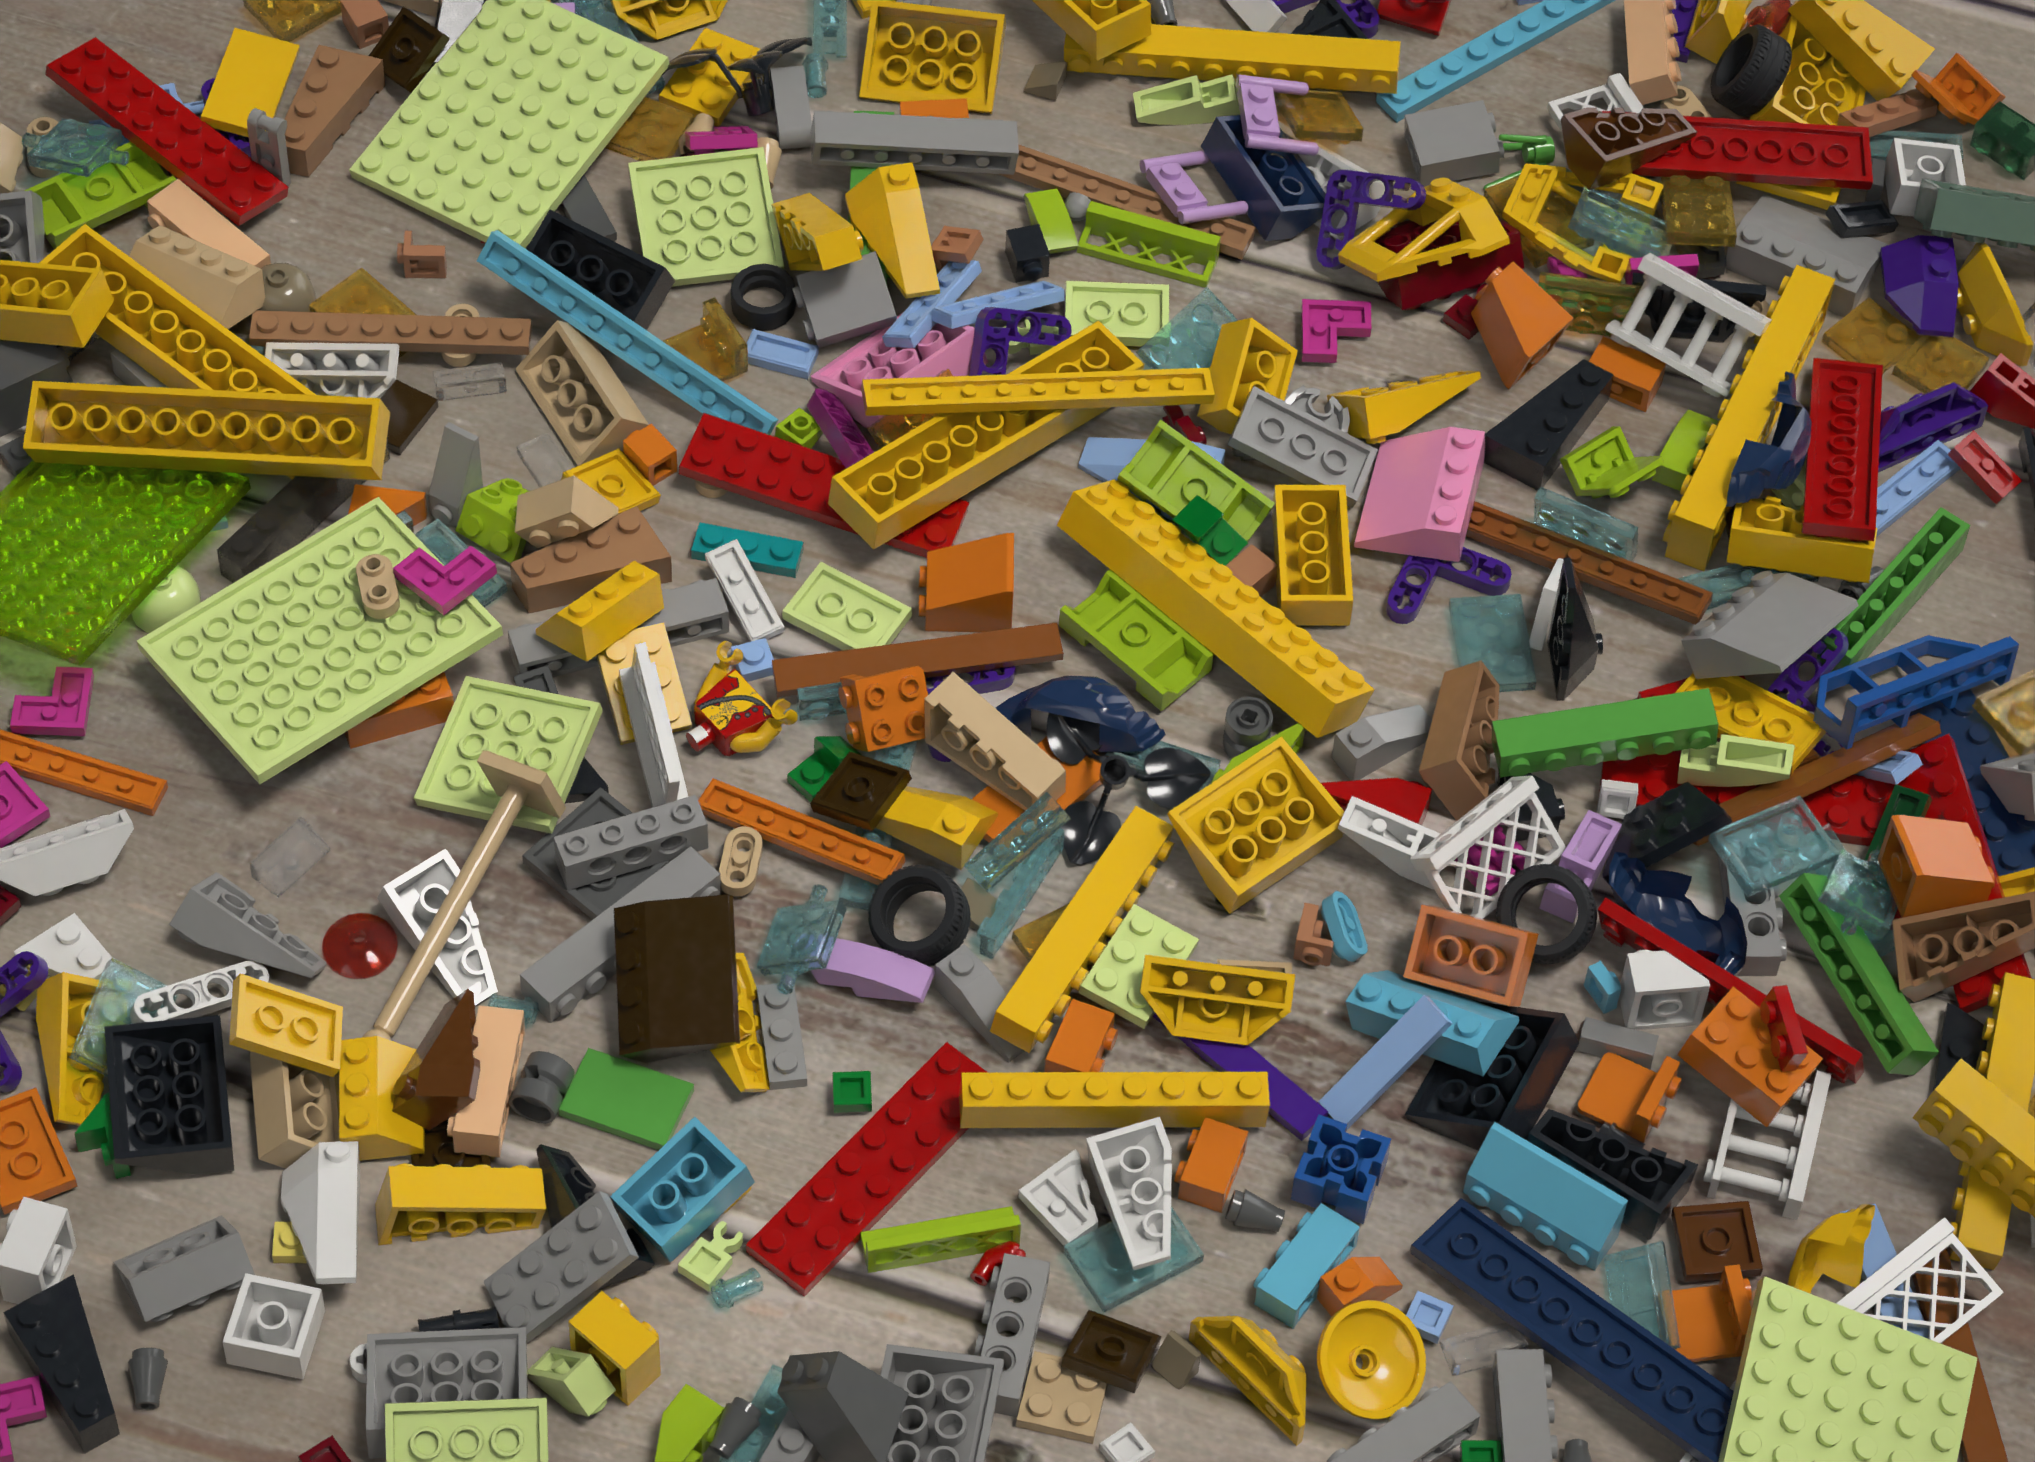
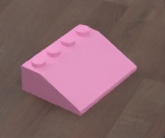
M936 323L915 348L885 346L882 336L891 327L889 326L876 330L810 377L817 387L827 390L838 397L848 413L863 427L885 436L896 431L899 425L917 414L865 416L861 392L862 379L969 376L974 327L966 325L951 329ZM984 352L983 362L986 365L988 360Z
M1446 427L1381 442L1354 547L1460 562L1484 464L1485 431Z

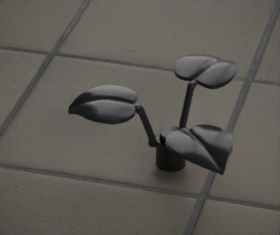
M811 37L779 40L756 52L757 55L752 58L735 61L727 65V67L717 54L716 48L691 50L672 59L662 76L670 69L689 67L704 61L716 62L735 89L737 98H743L748 116H757L774 109L769 89H771L769 82L771 66L783 54L793 51L802 45L812 46L813 41ZM729 70L749 72L751 79L743 81V88H741ZM756 73L763 75V81L762 77H757Z
M1053 713L1048 714L1047 740L1056 758L1068 765H1076L1087 755L1090 760L1101 764L1099 778L1104 786V790L1097 808L1088 801H1079L1068 806L1060 817L1059 837L1072 864H1087L1100 859L1121 828L1119 817L1112 812L1103 810L1111 790H1118L1124 787L1129 777H1133L1141 782H1148L1147 794L1155 804L1164 808H1175L1196 794L1211 775L1207 766L1198 758L1175 748H1160L1148 754L1144 761L1147 775H1142L1136 772L1135 769H1130L1128 762L1121 756L1114 755L1106 758V756H1099L1092 752L1103 746L1099 745V723Z

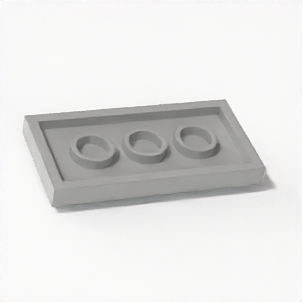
M599 1191L485 1279L484 1283L505 1328L526 1327L527 1343H529L638 1259L639 1256L609 1195Z

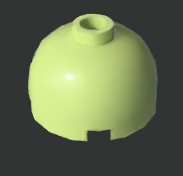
M168 562L155 563L145 567L133 579L128 593L129 611L132 614L133 621L147 633L154 631L201 603L200 590L191 573L179 565Z

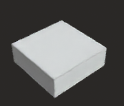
M1602 779L1597 814L1604 817L1624 819V816L1632 812L1636 807L1638 783Z
M1131 1422L1099 1444V1450L1109 1462H1148L1155 1457V1450Z

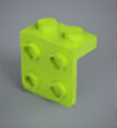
M1612 426L1559 459L1576 496H1591L1592 499L1600 498L1604 495H1610V498L1619 497L1630 490L1628 485L1636 480L1640 482L1654 476L1657 473L1655 469L1664 463L1661 456L1634 457L1620 426Z
M505 478L467 494L455 531L509 563L520 559L527 540L515 533L518 495L529 491L524 489L520 482Z

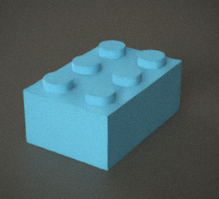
M694 1116L620 1186L610 1198L619 1213L668 1261L672 1262L748 1190L755 1181L747 1166Z

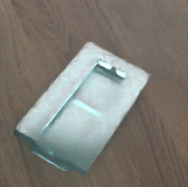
M1658 1241L1604 1255L1610 1304L1672 1348H1681L1664 1242Z

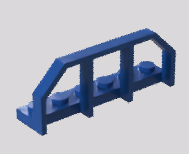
M1930 635L1916 639L1820 676L1813 721L1845 749L1852 748L1855 734L1888 720H1892L1900 728L1907 726L1911 711L1937 701L1952 709L1956 705L1960 692L1991 680L2002 688L2008 687L2019 643L2010 636L1983 647L1977 644ZM1928 654L1949 658V660L1927 667L1917 658ZM1894 666L1900 667L1908 674L1905 677L1880 686L1868 677ZM1850 684L1860 694L1847 698L1841 721L1825 707L1826 692Z

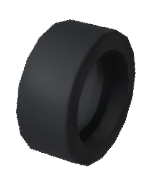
M770 264L751 265L741 270L735 276L731 285L733 315L741 324L755 330H772L786 324L794 315L796 300L792 288H795L793 278L787 271ZM768 287L781 292L784 298L776 305L757 307L747 303L743 296L754 288Z

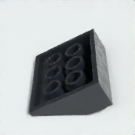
M1479 1002L1518 1016L1519 1023L1484 1076L1435 1059L1405 1113L1407 1120L1478 1151L1494 1122L1527 1140L1529 1132L1536 1125L1579 1045V1041L1565 1013Z
M220 1015L104 1026L115 1163L189 1174L234 1171Z

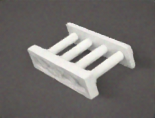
M1647 254L1643 257L1637 268L1645 273L1643 276L1645 281L1622 323L1614 319L1607 324L1605 330L1612 333L1611 339L1626 347L1632 344L1702 383V389L1715 397L1723 395L1727 397L1731 394L1729 392L1732 384L1725 380L1749 337H1753L1754 334L1761 336L1765 333L1772 320L1654 254ZM1664 283L1675 290L1673 294L1676 297L1653 340L1634 329L1656 288ZM1694 300L1705 306L1704 311L1706 314L1682 357L1666 348L1665 345L1687 304L1692 303ZM1725 317L1736 323L1734 327L1736 332L1714 373H1711L1696 365L1695 362L1718 320H1723Z
M1817 1070L1813 1084L1805 1083V1086H1802L1792 1098L1800 1100V1105L1807 1106L1805 1116L1798 1114V1117L1779 1113L1769 1124V1126L1794 1132L1793 1136L1800 1138L1798 1147L1791 1146L1790 1149L1732 1135L1734 1118L1759 1124L1762 1123L1730 1098L1716 1160L1708 1159L1703 1181L1710 1183L1707 1197L1715 1199L1719 1181L1779 1196L1778 1200L1785 1202L1782 1217L1797 1220L1805 1195L1832 1074ZM1727 1149L1786 1164V1168L1792 1170L1791 1179L1784 1178L1782 1182L1724 1167Z

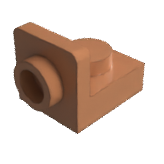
M944 226L931 246L938 271L940 272L949 261L969 264L983 241L980 230Z
M405 231L404 243H398L397 262L398 264H404L405 278H446L447 261L445 246L413 245L412 231Z
M1304 903L1293 959L1313 966H1330L1334 942L1321 938L1324 921L1317 920L1319 905Z

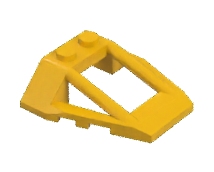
M1525 163L1503 210L1502 217L1511 226L1520 231L1522 235L1569 267L1619 286L1624 284V276L1629 258H1636L1641 249L1664 185L1629 173L1613 183L1595 188L1597 190L1623 194L1618 213L1616 214L1569 186L1585 187L1573 172H1566V167ZM1551 191L1612 226L1603 247L1599 245L1595 256L1583 251L1538 223V219Z
M1437 178L1432 180L1430 185L1424 187L1426 199L1420 208L1410 211L1393 209L1385 217L1347 242L1338 253V259L1340 263L1379 282L1418 272L1417 265L1438 261V265L1443 266L1452 263L1451 257L1468 253L1469 258L1482 256L1510 244L1509 236L1483 195L1451 181L1449 178ZM1416 191L1407 198V203L1409 198H1415ZM1406 219L1421 226L1438 220L1397 254L1375 243L1379 237L1389 232L1395 224L1401 223ZM1459 221L1461 241L1419 253Z

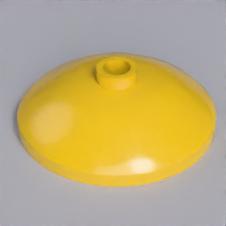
M1367 1300L1347 1305L1330 1318L1319 1339L1317 1366L1326 1392L1341 1409L1359 1418L1375 1420L1391 1417L1397 1410L1402 1407H1408L1413 1402L1424 1381L1426 1354L1417 1328L1402 1311L1381 1301ZM1357 1356H1359L1363 1362V1366L1361 1369L1358 1368L1356 1365Z

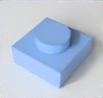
M766 638L731 647V655L736 648L740 649L743 653L742 661L735 666L747 682L773 675L771 664L774 658Z
M1417 1291L1406 1316L1413 1322L1422 1338L1438 1344L1452 1314L1454 1305Z

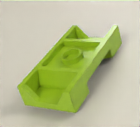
M128 142L24 191L32 190L42 197L44 236L51 246L56 249L84 224L93 229L142 205H145L148 209L147 200L176 181V178L174 176L168 178L155 160L132 142Z
M1161 419L1130 463L1123 468L1117 478V481L1127 485L1129 490L1144 501L1149 500L1172 518L1198 495L1223 512V519L1247 542L1275 505L1272 500Z
M1110 569L1104 574L1095 592L1078 606L1072 608L1064 605L1060 608L1059 626L1084 647L1091 643L1136 681V691L1160 711H1163L1212 670L1213 653Z

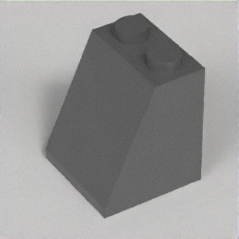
M0 341V437L26 425L33 381L73 383L66 369L67 366H70V361L61 346L56 348L55 345Z
M840 1351L790 1355L788 1362L783 1367L782 1379L777 1393L825 1462H886L909 1393Z

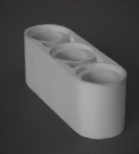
M804 66L770 68L771 95L779 148L811 147L810 132L812 121Z

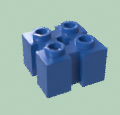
M1318 1114L1309 1137L1307 1153H1303L1294 1176L1291 1200L1317 1208L1320 1203L1325 1202L1336 1206L1335 1212L1343 1217L1364 1224L1373 1201L1375 1186L1379 1185L1388 1160L1391 1138L1362 1129L1358 1137L1346 1133L1348 1124Z

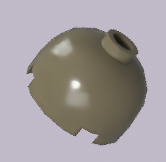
M273 263L261 268L265 300L263 307L257 311H313L316 307L315 291L309 276L301 269L289 263Z

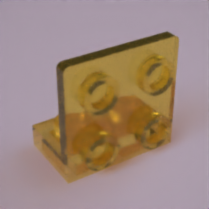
M715 297L703 302V317L700 318L701 325L663 340L670 347L722 382L748 371V345Z

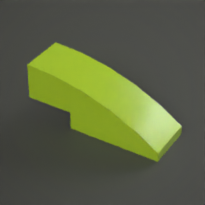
M1688 409L1660 454L1664 463L1655 469L1657 473L1653 476L1652 480L1680 491L1687 474L1692 476L1695 471L1692 467L1699 449L1705 450L1708 445L1705 443V439L1712 423L1717 425L1718 420Z

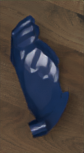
M1785 372V381L1778 383V394L1771 399L1783 403L1772 443L1767 445L1750 440L1745 441L1731 474L1726 507H1733L1736 503H1747L1750 499H1757L1762 494L1763 489H1786L1793 484L1803 468L1810 445L1812 421L1807 410L1796 401V383L1793 373Z
M1067 675L1050 679L1041 685L1008 698L996 707L1018 729L1030 736L1031 709L1099 723V745H1103L1099 751L1102 752L1144 751L1156 745L1166 735L1164 729H1160L1155 719L1150 718L1146 711L1135 712L1127 696L1120 692L1117 686L1098 677Z
M1615 852L1609 866L1608 883L1619 906L1734 976H1737L1743 970L1748 945L1744 923L1738 908L1727 896L1723 915L1719 920L1711 919L1701 914L1692 901L1685 896L1692 876L1666 870H1646L1644 863L1638 858H1629L1626 853Z

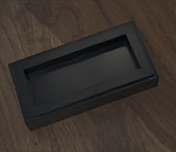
M1883 200L1830 205L1825 213L1841 238L1892 233L1899 225L1895 217L1890 214V210Z

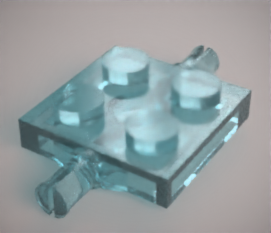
M62 119L47 135L40 136L26 132L22 137L23 146L33 148L27 154L29 166L89 177L96 168L104 164L114 163L126 166L129 162V153L127 151L115 150L123 142L121 130L101 124L94 125L78 122L74 119Z
M1841 849L1833 861L1818 901L1825 904L1830 910L1845 916L1840 928L1843 933L1848 928L1846 935H1854L1859 925L1865 931L1871 932L1882 939L1889 931L1898 907L1878 862L1879 850L1871 851L1866 861Z
M813 885L809 900L805 904L777 908L757 968L764 976L781 974L777 989L783 994H791L793 992L796 979L800 974L810 970L824 969L827 967L847 909L840 900L824 902L828 889L823 885Z

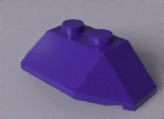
M1917 235L1881 247L1880 259L1885 299L1903 318L1913 324L1912 328L1918 334L1953 337L1959 284L1953 238Z
M1953 382L1925 394H1916L1909 401L1898 406L1885 408L1881 411L1878 472L1921 454L1937 440L1944 444L1982 427L1988 404L1983 399Z

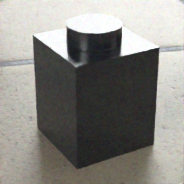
M1036 224L1006 230L1005 253L1015 282L1035 281L1040 278L1049 277L1050 253L1040 225Z

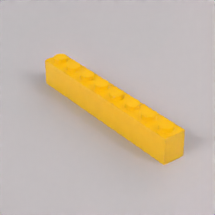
M1138 806L1134 807L996 1010L990 1029L991 1033L1028 1053L1031 1052L1037 1041L1042 1044L1046 1041L1054 1025L1051 1023L1055 1015L1061 1017L1071 1001V997L1068 995L1073 988L1077 991L1080 990L1081 984L1089 973L1086 968L1090 962L1096 963L1106 947L1103 944L1106 938L1113 937L1124 920L1121 918L1125 911L1129 912L1133 904H1137L1141 895L1138 892L1141 886L1149 887L1158 870L1155 867L1159 860L1165 862L1169 857L1175 844L1170 841L1174 829L1173 825Z
M2005 972L1999 985H1992L1989 994L1988 1006L1993 1007L1992 1018L1987 1017L1984 1024L1982 1039L1988 1040L1986 1052L1981 1051L1979 1054L1976 1071L2028 1112L2035 1073V979ZM1960 1161L1958 1175L1963 1176L1962 1187L1956 1188L1952 1200V1209L1957 1210L1956 1221L1950 1222L1955 1228L1953 1234L1983 1268L1994 1270L2003 1257L2012 1202L2010 1197L1998 1187L1986 1183L1981 1178L1980 1173L1971 1165ZM1951 1248L1949 1258L1960 1262V1257Z
M1268 1072L962 1073L959 1091L960 1128H1123L1156 1117H1160L1163 1127H1201L1205 1117L1234 1127H1265L1270 1108Z

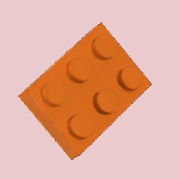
M35 1087L1 1100L0 1207L3 1214H8L13 1209L18 1210L23 1197L41 1201L78 1187L76 1178L37 1088Z

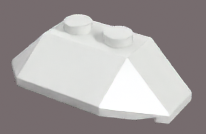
M266 342L265 357L316 395L381 398L396 380L400 346L398 344Z
M123 809L110 815L96 817L0 848V881L35 897L57 894L63 890V887L76 883L88 884L94 882L100 875L109 872L134 829L133 823L126 810Z

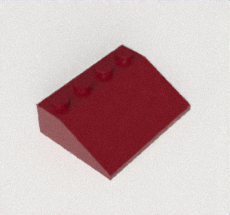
M1497 216L1509 236L1510 244L1474 258H1469L1468 253L1451 257L1452 263L1439 266L1438 261L1417 265L1418 272L1377 283L1386 297L1402 310H1414L1431 300L1446 299L1452 293L1463 289L1478 288L1498 267L1504 270L1514 261L1521 269H1524L1520 231ZM1411 220L1396 224L1389 232L1379 237L1375 243L1397 254L1438 220L1425 226H1421ZM1459 221L1419 253L1461 241Z

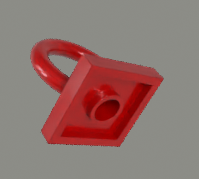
M1380 0L1377 12L1380 19L1439 36L1451 0Z

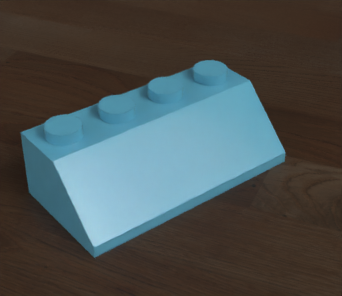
M1389 970L1363 974L1345 1001L1353 1030L1381 1039L1423 995H1426L1453 1024L1423 1055L1481 1076L1485 1075L1519 1023V1017L1422 982L1404 978L1403 975Z
M1496 1122L1490 1128L1467 1173L1463 1193L1468 1195L1475 1204L1490 1208L1500 1214L1507 1223L1522 1227L1532 1233L1542 1244L1554 1246L1567 1254L1574 1263L1586 1265L1594 1271L1619 1236L1628 1202L1624 1197Z

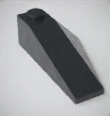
M1571 558L1563 559L1547 639L1557 701H1564L1594 670L1597 655H1602L1603 653L1602 634L1596 633L1594 619Z
M540 1144L536 1151L539 1167L542 1168L544 1193L552 1228L594 1196L593 1190L596 1184L569 1152ZM633 1228L628 1229L626 1232L639 1258L606 1282L599 1290L651 1270L655 1265L642 1239Z

